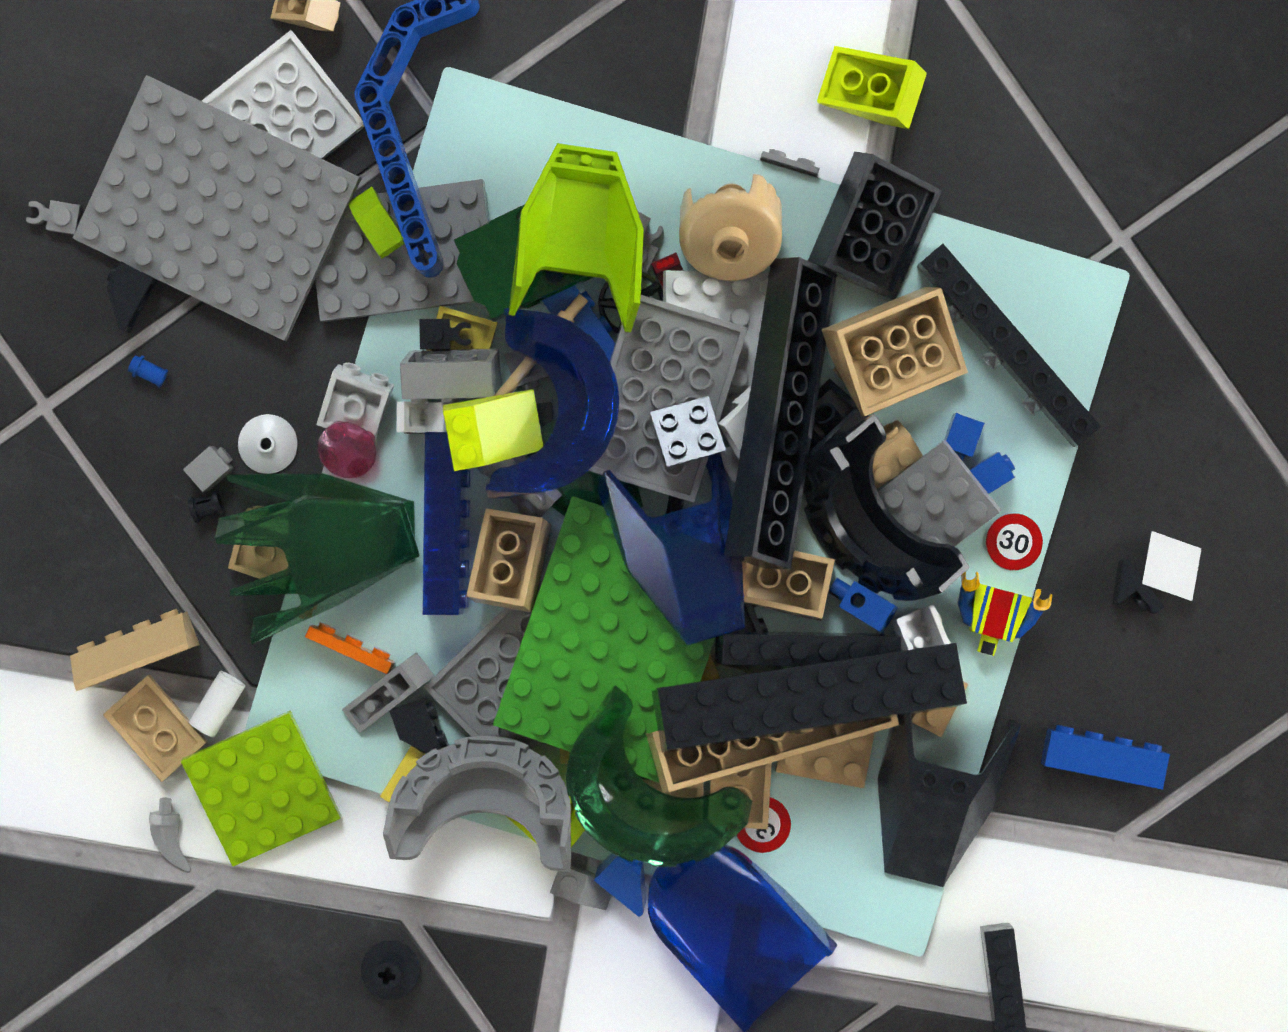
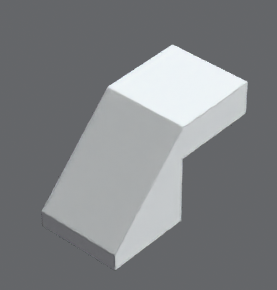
M405 401L397 402V432L447 433L443 405L452 403L427 402L414 404Z

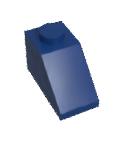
M620 843L597 867L594 881L640 918L644 913L647 900L643 861L634 850L627 849Z

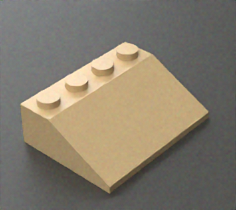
M923 287L822 329L831 359L863 417L968 373L942 288Z

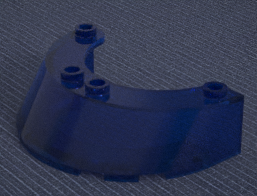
M504 308L506 323L505 341L512 350L518 351L537 362L549 375L558 397V416L552 435L535 455L523 462L508 467H501L493 472L490 483L486 484L488 498L501 499L544 493L566 486L584 475L596 464L613 437L619 414V390L612 366L603 349L590 334L588 335L582 329L575 326L573 322L557 315L518 309L515 316L508 315L509 308Z

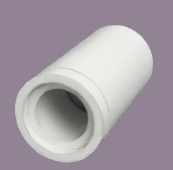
M219 671L189 723L200 732L215 737L244 690L245 684L232 675Z

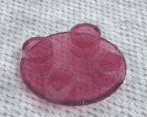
M335 421L321 434L318 440V455L323 465L331 473L343 478H357L366 474L376 460V439L373 433L366 431L357 424Z

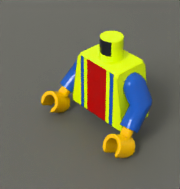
M965 571L961 575L962 585L957 604L963 623L969 626V631L981 634L977 652L994 656L999 639L1013 642L1014 638H1021L1037 623L1043 611L1051 606L1053 595L1050 594L1048 599L1042 600L1039 598L1041 589L1035 591L1033 602H1031L1032 597L980 584L978 572L975 573L974 579L967 580Z

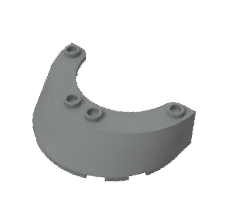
M472 736L454 740L455 744L440 750L435 748L416 761L417 765L406 777H401L393 791L383 830V838L390 859L412 860L417 858L433 834L442 826L458 817L473 813H496L514 819L530 832L537 843L540 860L545 868L553 871L570 872L571 804L568 789L554 764L545 755L541 756L529 749V745L499 736Z

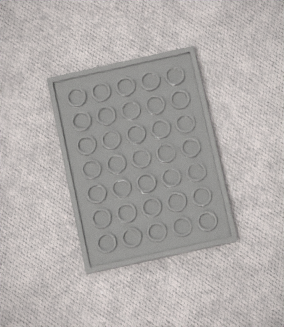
M146 75L73 239L120 262L122 261L283 341H287L349 207L348 204L352 200L362 178Z

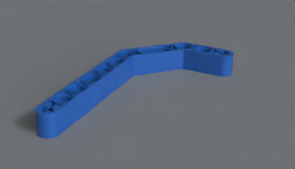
M414 0L396 8L354 92L355 100L411 263L420 274L428 278L439 275L443 270L444 262L389 102L420 38L474 17L480 8L479 0H465L466 3L462 4V0ZM450 3L452 9H449V7L447 6V4ZM442 8L437 16H430L433 9ZM407 19H414L409 27H402ZM395 45H401L389 72L384 76H378L390 49ZM377 93L374 101L370 103L365 102L368 95ZM386 120V124L382 129L375 130L377 122ZM396 147L393 155L384 157L386 149ZM398 174H405V178L401 183L393 184V180ZM414 201V206L411 210L406 212L402 210L406 202ZM417 228H424L421 237L412 239V233ZM421 250H425L431 257L429 258V264L426 266L424 265L426 259Z

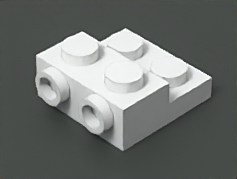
M343 363V366L338 364L332 372L316 425L373 445L376 441L383 415L387 410L394 384L389 383V378L383 374L372 373L370 376L361 373V368L353 363Z

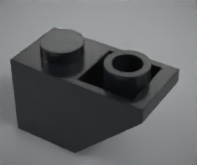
M424 697L389 711L399 740L427 753L435 748L440 750L449 746L444 731H438L435 719H438V713L433 701L428 703L427 698Z

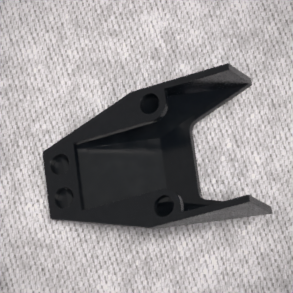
M911 714L897 716L899 725L889 729L877 777L885 873L940 887L945 885L995 806L1021 724L1016 720L1009 719L1002 743L985 769L980 774L975 775L917 760L914 755Z

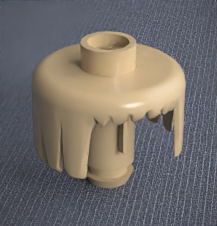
M753 174L751 188L748 193L741 186L729 183L720 187L715 194H707L704 198H699L694 203L691 188L687 189L684 192L682 205L680 206L679 242L685 258L700 273L723 281L744 280L756 276L767 269L777 257L782 243V205L772 184L767 183L763 176Z

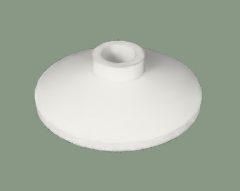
M265 414L254 417L245 424L239 435L238 449L242 460L252 470L259 473L272 474L284 470L291 464L297 453L298 440L295 430L285 419L276 415ZM265 438L270 439L272 443L271 447L267 450L261 446V442Z

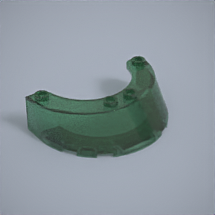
M614 685L577 737L569 755L566 788L567 794L570 796L575 808V816L586 832L598 844L611 853L631 862L635 859L652 863V867H677L678 863L692 860L698 862L711 856L724 847L748 824L753 801L734 787H724L719 791L701 797L683 798L662 793L645 783L633 770L624 748V730L627 720L632 713V700L620 688Z

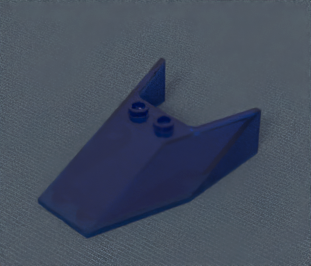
M721 453L709 456L706 463V468L712 480V500L662 516L649 517L646 515L610 469L603 472L597 488L627 571L687 646L741 630L745 627L742 561L724 556L733 501Z

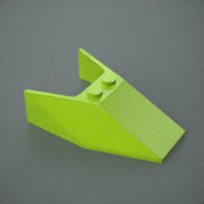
M560 143L556 144L521 211L508 315L515 316L536 274L541 270L598 277L606 280L624 331H632L641 299L644 228L617 152Z

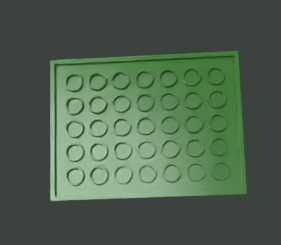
M572 496L493 726L660 783L646 736L647 733L658 731L652 691L661 687L701 681L741 561L724 556L725 548Z

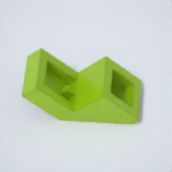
M370 187L349 202L348 206L356 222L381 259L405 244L399 225L386 211L378 193L373 187Z

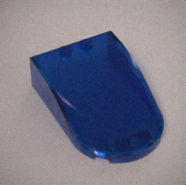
M701 841V843H690L676 849L659 864L649 883L647 909L650 922L657 936L743 1032H747L761 1014L825 956L829 957L833 954L838 945L781 885L741 851L724 843Z

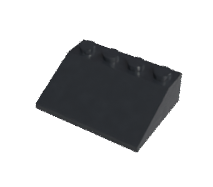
M854 151L808 261L836 273L837 277L891 300L896 299L942 190L874 154Z

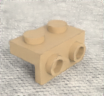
M898 420L884 426L886 440L879 447L874 457L873 478L876 489L898 476L923 456L908 430Z

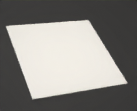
M1152 531L1142 584L1192 601L1202 548Z

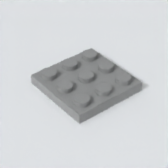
M945 439L877 491L891 515L911 533L930 542L950 544L954 547L1001 511Z

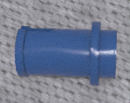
M135 355L128 367L132 377L139 376L158 387L163 385L168 375L167 369H163L145 360L143 355L141 357Z

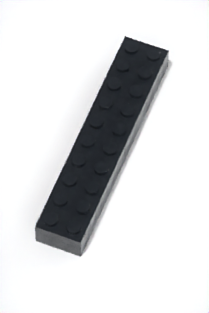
M801 257L776 258L770 265L724 552L726 557L769 569H791L826 348L822 329L829 327L837 278L836 273Z
M956 643L661 687L652 691L662 753L946 709L967 704Z

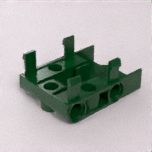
M524 205L454 239L455 245L460 252L456 264L474 302L486 307L492 322L509 314L520 215ZM541 270L536 274L518 310L529 309L557 293L579 283H584L594 277L563 273V278L560 282L551 283L546 279L549 270Z

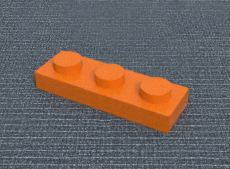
M321 622L318 626H309L305 635L306 638L385 674L391 672L395 661L389 659L391 654L376 647H374L373 651L362 647L363 641L347 635L345 639L335 635V628Z

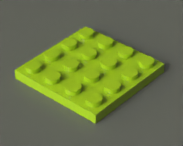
M291 710L181 760L232 866H236L341 819L342 815Z

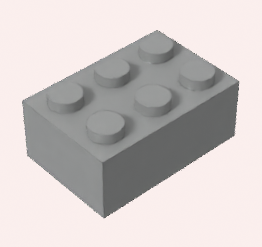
M499 349L409 351L400 363L402 399H411V403L414 404L427 403L429 399H441L442 403H455L459 401V398L475 400L494 396L501 385Z

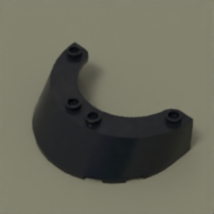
M873 414L820 447L808 459L809 463L803 489L807 506L804 508L807 520L818 542L829 557L835 559L836 565L841 570L847 568L859 578L858 583L877 594L883 591L893 595V599L914 601L941 594L970 567L959 549L950 544L930 542L911 533L891 515L882 502L873 478V461L877 450L886 440V432L876 415Z

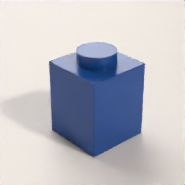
M954 413L944 439L963 461L965 456L973 457L985 423Z
M995 452L969 469L988 494L1015 478L1012 473L1015 470L1012 461L1006 454L1001 456L1000 452Z

